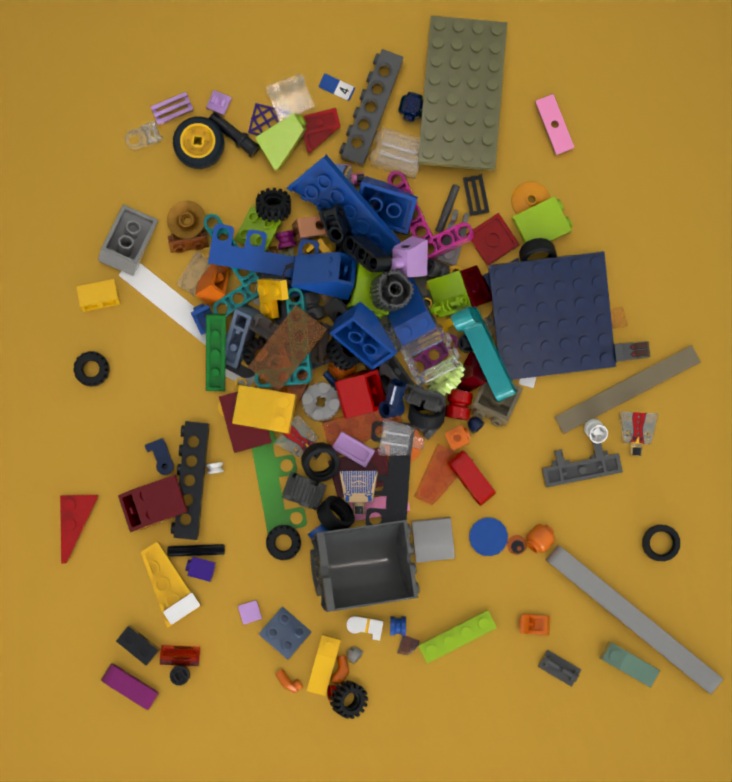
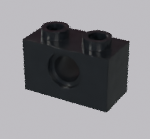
M131 625L116 640L117 643L146 666L161 650Z

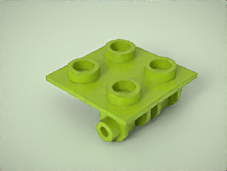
M251 206L234 240L245 245L246 235L249 230L263 231L267 235L264 252H268V247L271 241H274L273 237L276 236L275 233L278 227L282 225L280 219H278V222H274V220L268 222L267 219L264 221L262 217H258L256 207ZM253 234L250 237L251 245L259 246L262 243V237L259 234Z
M460 270L427 281L434 302L430 307L432 314L438 315L441 318L467 307H472Z

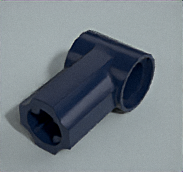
M390 380L386 399L380 402L378 408L382 418L401 416L404 413L405 407L402 400L407 383L403 380Z

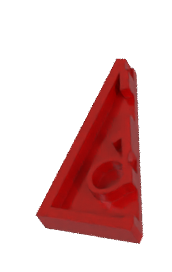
M60 495L61 564H66L70 558L86 521L98 500V495Z

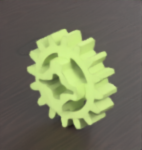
M454 357L452 359L447 358L446 362L442 361L439 367L436 366L433 372H431L432 377L428 379L430 383L427 384L428 390L440 392L444 396L446 392L450 394L451 389H456L458 384L461 383L460 378L464 376L463 371L465 370L463 364Z

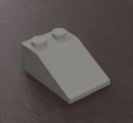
M123 205L100 250L98 261L134 276L158 223V219Z

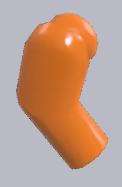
M346 655L336 657L339 668L336 673L331 675V681L334 684H341L340 682L344 681L349 674Z
M284 669L275 674L281 685L287 690L297 693L299 692L298 690L303 688L302 683L298 679L292 682Z

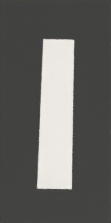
M141 263L134 276L121 271L119 274L121 278L206 345V334L201 336L191 315V312L194 311L192 304Z

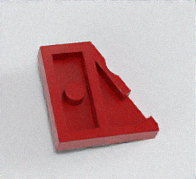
M336 108L303 116L307 122L305 125L307 130L303 135L307 153H311L341 127Z

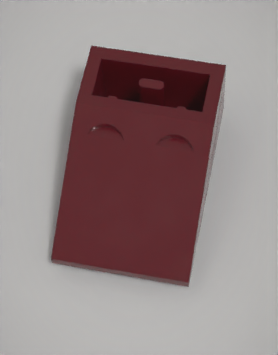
M176 475L118 495L130 532L149 528L188 512Z

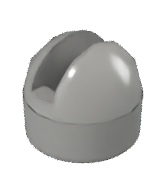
M351 647L346 654L348 660L355 664L363 655V651L357 647Z

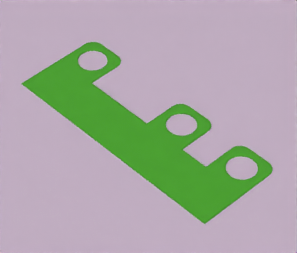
M270 430L272 443L252 448L268 534L279 525H288L296 529L305 527L307 524L304 508L298 507L285 510L279 477L288 476L290 472L296 473L297 466L293 455L275 457L273 445L287 442L288 439L283 438L277 443L278 439L275 437L274 431ZM285 459L290 460L293 464V468L289 472H284L280 467L281 462ZM299 512L302 514L303 520L300 524H293L291 522L290 516L292 513Z

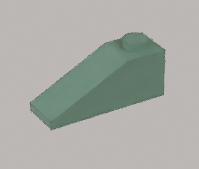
M608 642L600 657L601 660L650 688L660 672L657 668L612 642Z

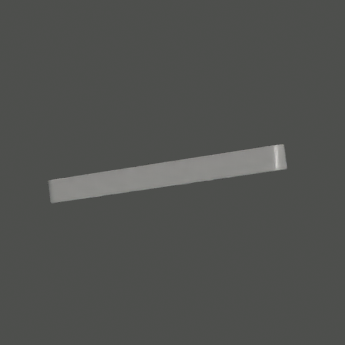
M557 545L548 556L547 562L709 694L712 695L724 680L561 546Z

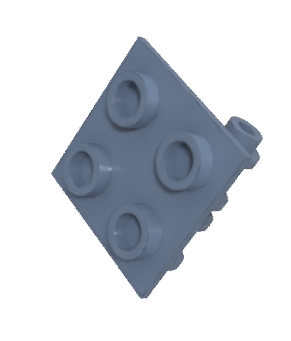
M282 606L259 635L288 660L311 634V631Z

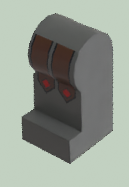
M649 341L614 344L616 363L651 357Z

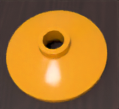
M525 182L515 189L512 195V206L516 214H519L550 199V195L543 185L537 182ZM530 196L535 198L534 203L528 201Z

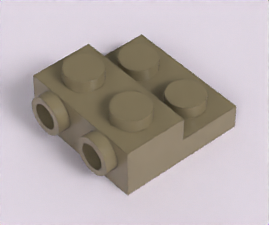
M487 381V383L481 385L470 410L474 411L473 414L478 418L487 417L491 419V423L495 426H506L523 388L514 384L516 394L498 402Z

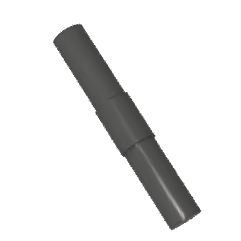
M452 185L435 229L438 233L444 230L460 188L458 185Z

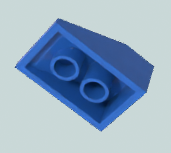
M365 176L361 181L359 193L391 230L408 234L418 197L384 181Z
M413 277L408 278V281L414 284L412 286L414 294L409 299L410 302L403 308L391 311L387 315L402 346H406L439 328Z
M361 301L337 317L329 333L371 370L397 354L396 348L376 315Z

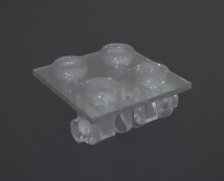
M300 73L265 87L280 121L293 113L301 114L316 107L305 85V78Z

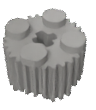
M318 382L317 385L314 383V386L310 385V388L304 391L301 400L305 414L310 419L318 420L319 422L321 420L323 422L325 420L329 421V418L335 417V413H338L337 409H340L339 406L341 405L335 388L324 382ZM319 397L326 399L324 407L316 405Z

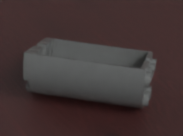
M407 520L319 532L313 535L312 544L314 549L310 551L312 577L316 594L321 596V606L326 612L418 598L419 584L415 580L417 569L416 564L411 562L414 548L413 544L410 543L409 535L411 534V528Z

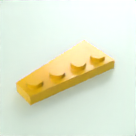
M158 541L141 552L161 612L163 613V611L189 595L191 591ZM163 613L165 623L168 628L173 624L169 623L168 619Z

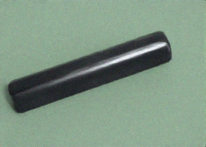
M225 545L168 546L167 554L169 557L224 555Z

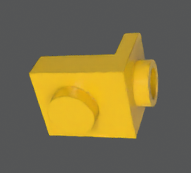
M321 238L318 240L313 239L319 243L318 248L321 253L336 252L330 243L325 244ZM311 243L306 245L308 247L305 250L306 253L311 254L315 247Z

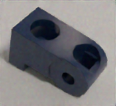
M164 438L146 444L147 452L153 451L157 461V471L162 475L172 473L174 463Z

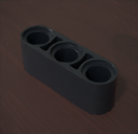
M348 235L344 238L343 248L345 252L369 272H387L391 269V257L366 236Z

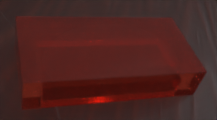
M161 645L160 665L199 666L200 647Z

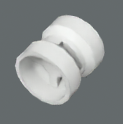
M591 419L586 422L584 431L591 441L602 443L607 439L608 430L598 419Z

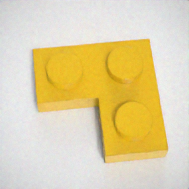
M257 279L260 313L269 319L279 318L277 300L289 299L287 280Z

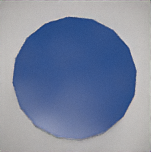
M486 517L478 520L473 524L469 534L472 548L483 556L499 554L505 548L508 540L506 527L495 518Z

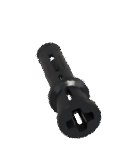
M213 112L208 118L219 126L223 134L235 142L237 148H242L247 152L250 158H253L260 150V145L249 138V134L240 132L216 112Z

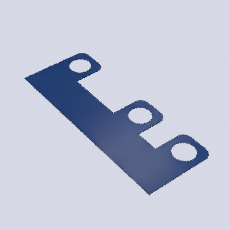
M216 224L214 226L208 259L209 264L282 276L285 266L294 263L295 257L264 252L267 235L263 231L249 230L246 235L245 247L242 248L231 246L234 233L232 226ZM220 228H225L229 231L227 240L222 241L218 239L217 231ZM253 234H259L262 237V243L259 246L251 245L250 237ZM308 239L300 241L297 255H305L302 248L306 243L313 244L315 247L313 254H318L319 243L317 241ZM288 268L284 276L292 278L293 268Z

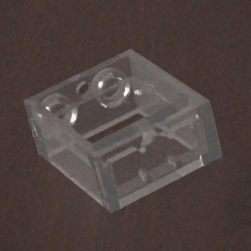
M442 327L399 348L418 387L461 366L458 361L461 357L456 347L452 348L450 344L453 340L449 332L445 333ZM443 341L451 358L420 372L413 356Z

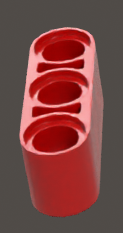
M462 450L447 462L480 506L496 494L495 490L465 451Z

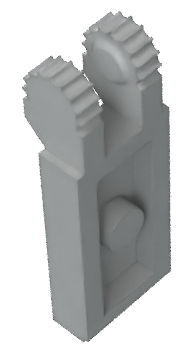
M458 210L453 211L447 229L455 226L454 223L458 216ZM465 213L462 220L464 223H467L470 214ZM466 228L460 231L461 237H465ZM445 237L443 245L451 244L452 238ZM462 246L439 256L437 261L452 266L456 265Z

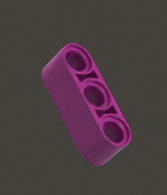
M447 334L411 362V373L415 376H422L457 348V337ZM447 338L453 339L454 347L446 348L444 340ZM436 350L439 353V358L431 360L428 355L430 351ZM416 362H421L424 365L422 372H416L413 369V365Z
M112 663L101 679L103 683L147 710L150 709L159 694L147 684Z

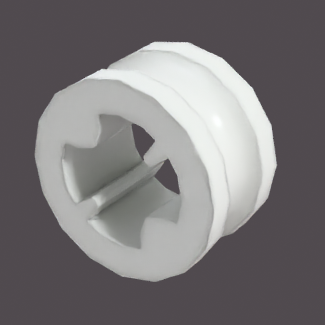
M223 462L207 464V474L224 472V469L221 468Z

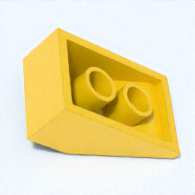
M239 385L232 424L290 434L297 395Z

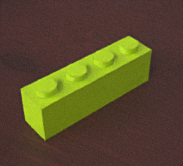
M485 610L420 643L418 646L426 662L429 663L497 627L489 611Z

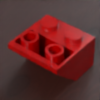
M378 369L361 370L335 381L344 419L379 410L380 402L386 399Z

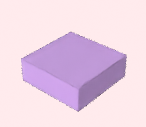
M257 600L238 606L243 625L262 619Z

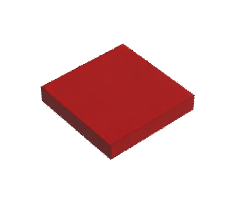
M499 213L473 229L474 238L471 240V243L487 267L520 246Z

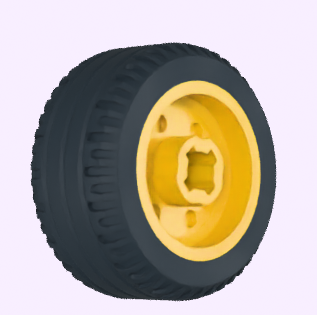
M195 116L179 124L174 132L173 148L183 164L194 169H204L215 164L220 159L224 150V137L219 126L214 121L206 117ZM196 141H201V145L196 144Z

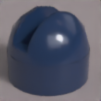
M472 417L468 421V427L473 434L478 432L485 424L478 417Z

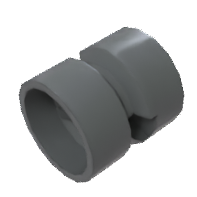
M315 292L305 293L307 314L315 313L318 320L325 318L323 306L319 305L321 301L319 294ZM300 296L294 298L295 302L300 300ZM308 318V323L314 322V319Z

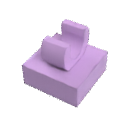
M213 90L206 109L224 116L232 98Z

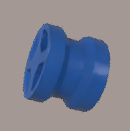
M390 616V636L395 634L406 636V616L401 618Z

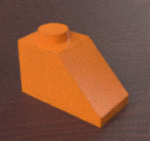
M211 264L198 281L195 295L209 306L224 297L231 268Z

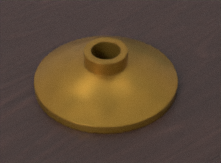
M181 201L170 209L167 216V224L175 236L181 239L194 238L204 229L205 213L197 203ZM186 218L191 219V222L189 224L184 223V220Z

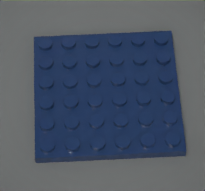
M604 251L488 265L496 345L511 380L616 367Z

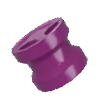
M294 230L275 234L276 239L279 240L278 250L297 247V242L294 241Z

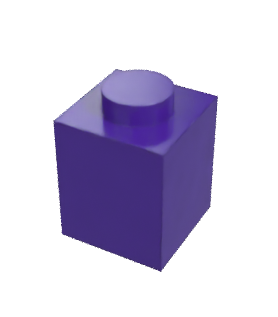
M192 557V560L188 559L185 571H188L187 576L211 582L216 562Z

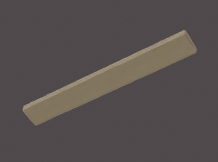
M691 345L555 416V419L564 434L700 363V360Z

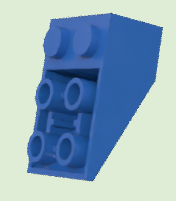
M341 252L295 255L291 287L348 300L354 287L357 261L349 254Z

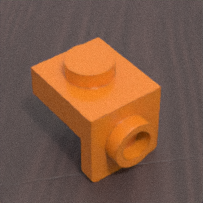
M462 425L445 433V437L452 450L470 443V433L467 428L463 429Z
M522 614L519 619L520 633L549 635L550 616Z

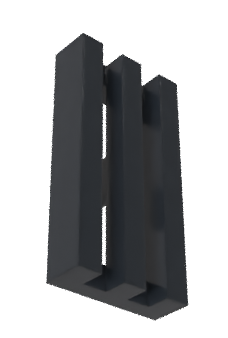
M482 174L463 178L470 216L489 213ZM475 180H479L484 210H481ZM470 181L472 182L477 211H473L468 186Z

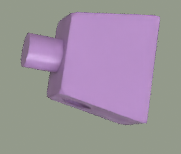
M411 236L394 246L390 270H399L402 272V275L405 274V277L427 276L428 240Z

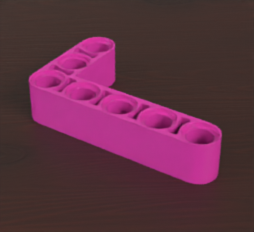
M393 171L389 174L388 184L414 195L407 179L400 171ZM396 177L402 178V182L399 185H393V180ZM418 202L416 203L414 211L418 212V216L411 221L409 229L414 237H418L417 231L420 228L426 229V234L419 238L427 239L428 246H434L433 253L428 254L427 259H435L470 242L474 238V230L468 223L464 222L433 236ZM464 228H468V236L461 237L460 231ZM445 237H451L452 242L451 244L445 246L442 243L443 239Z

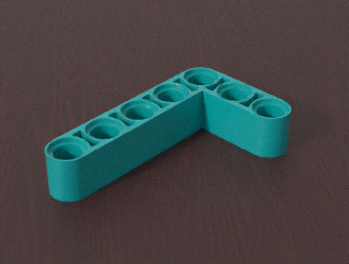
M209 214L204 219V226L211 238L214 228H209L208 222L211 219H215L218 221V224H223L221 219L215 214ZM220 228L217 231L218 239L222 235L229 237V231L225 228ZM232 239L231 246L238 247L234 239ZM231 267L242 285L215 302L213 306L214 313L219 314L217 308L219 305L224 304L228 307L225 313L227 318L234 314L236 308L248 305L259 297L258 292L252 293L249 290L250 286L257 283V279H259L254 271H250L248 276L242 277L239 275L240 269ZM236 294L244 296L242 303L237 304L233 301Z
M298 288L288 290L289 299L286 300L292 367L258 371L255 374L254 380L259 387L272 388L308 384L313 378L306 296ZM299 292L300 300L295 303L292 302V294ZM299 311L302 313V319L299 322H295L293 315ZM298 331H302L304 338L298 342L295 340V334ZM301 350H304L306 353L303 361L297 359V353ZM301 370H306L308 377L301 381L298 374ZM282 372H287L288 374L286 382H281L279 379V375ZM262 374L269 376L268 383L262 384L260 382Z
M467 307L452 314L451 319L455 328L458 331L465 332L497 401L500 402L516 394L514 384L479 310L476 307Z

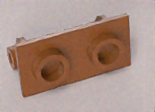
M203 230L196 237L181 239L172 233L171 236H168L170 252L182 253L186 250H201L209 247L206 230Z

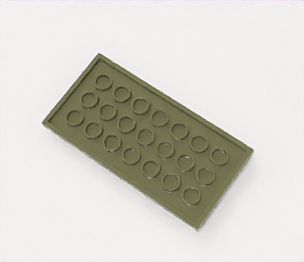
M431 15L417 164L495 171L507 22Z

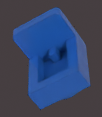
M204 304L194 307V311L191 312L201 336L206 334V314L212 313L209 305L204 306Z

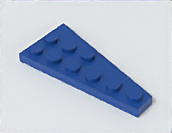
M327 154L286 188L291 192L295 191L301 195V199L304 201H309L317 206L319 211L323 207L330 208L340 203L351 226V233L366 236L388 255L392 253L394 246L401 243Z

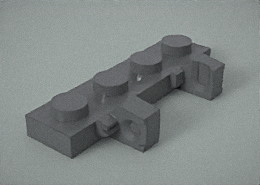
M592 443L594 455H591L590 459L570 462V460H565L563 457V449L555 450L556 461H552V466L542 468L545 486L551 487L622 473L619 453L608 455L607 450H602L601 443Z

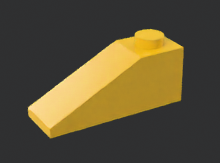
M322 634L307 691L323 696L326 695L341 639Z

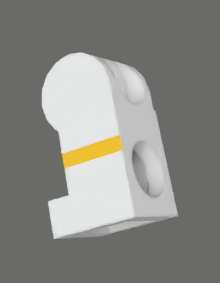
M352 616L348 619L346 623L348 631L351 633L373 634V640L380 641L383 627L382 620Z

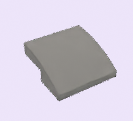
M451 517L412 521L416 563L455 559Z

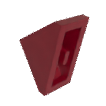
M470 351L463 364L465 368L463 371L464 376L460 378L461 383L457 386L458 389L466 392H471L487 383L475 353Z

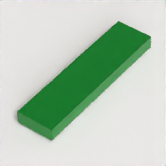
M207 313L206 391H225L226 314Z

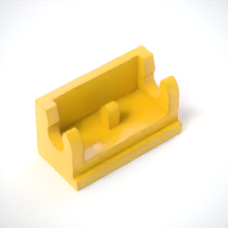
M115 279L76 286L79 305L83 312L121 304Z

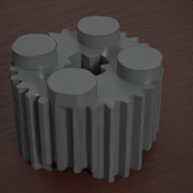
M389 270L374 278L371 283L372 287H370L371 291L369 292L371 294L370 298H373L371 301L377 309L393 312L403 308L410 302L409 299L414 294L412 292L414 284H411V281H408V277H405V274L402 275V272L399 270Z
M290 472L282 498L299 503V505L317 510L327 485Z

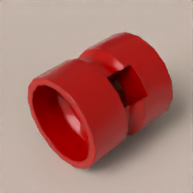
M451 389V393H448L447 396L450 404L446 405L445 417L469 420L470 409L468 405L472 403L473 393Z

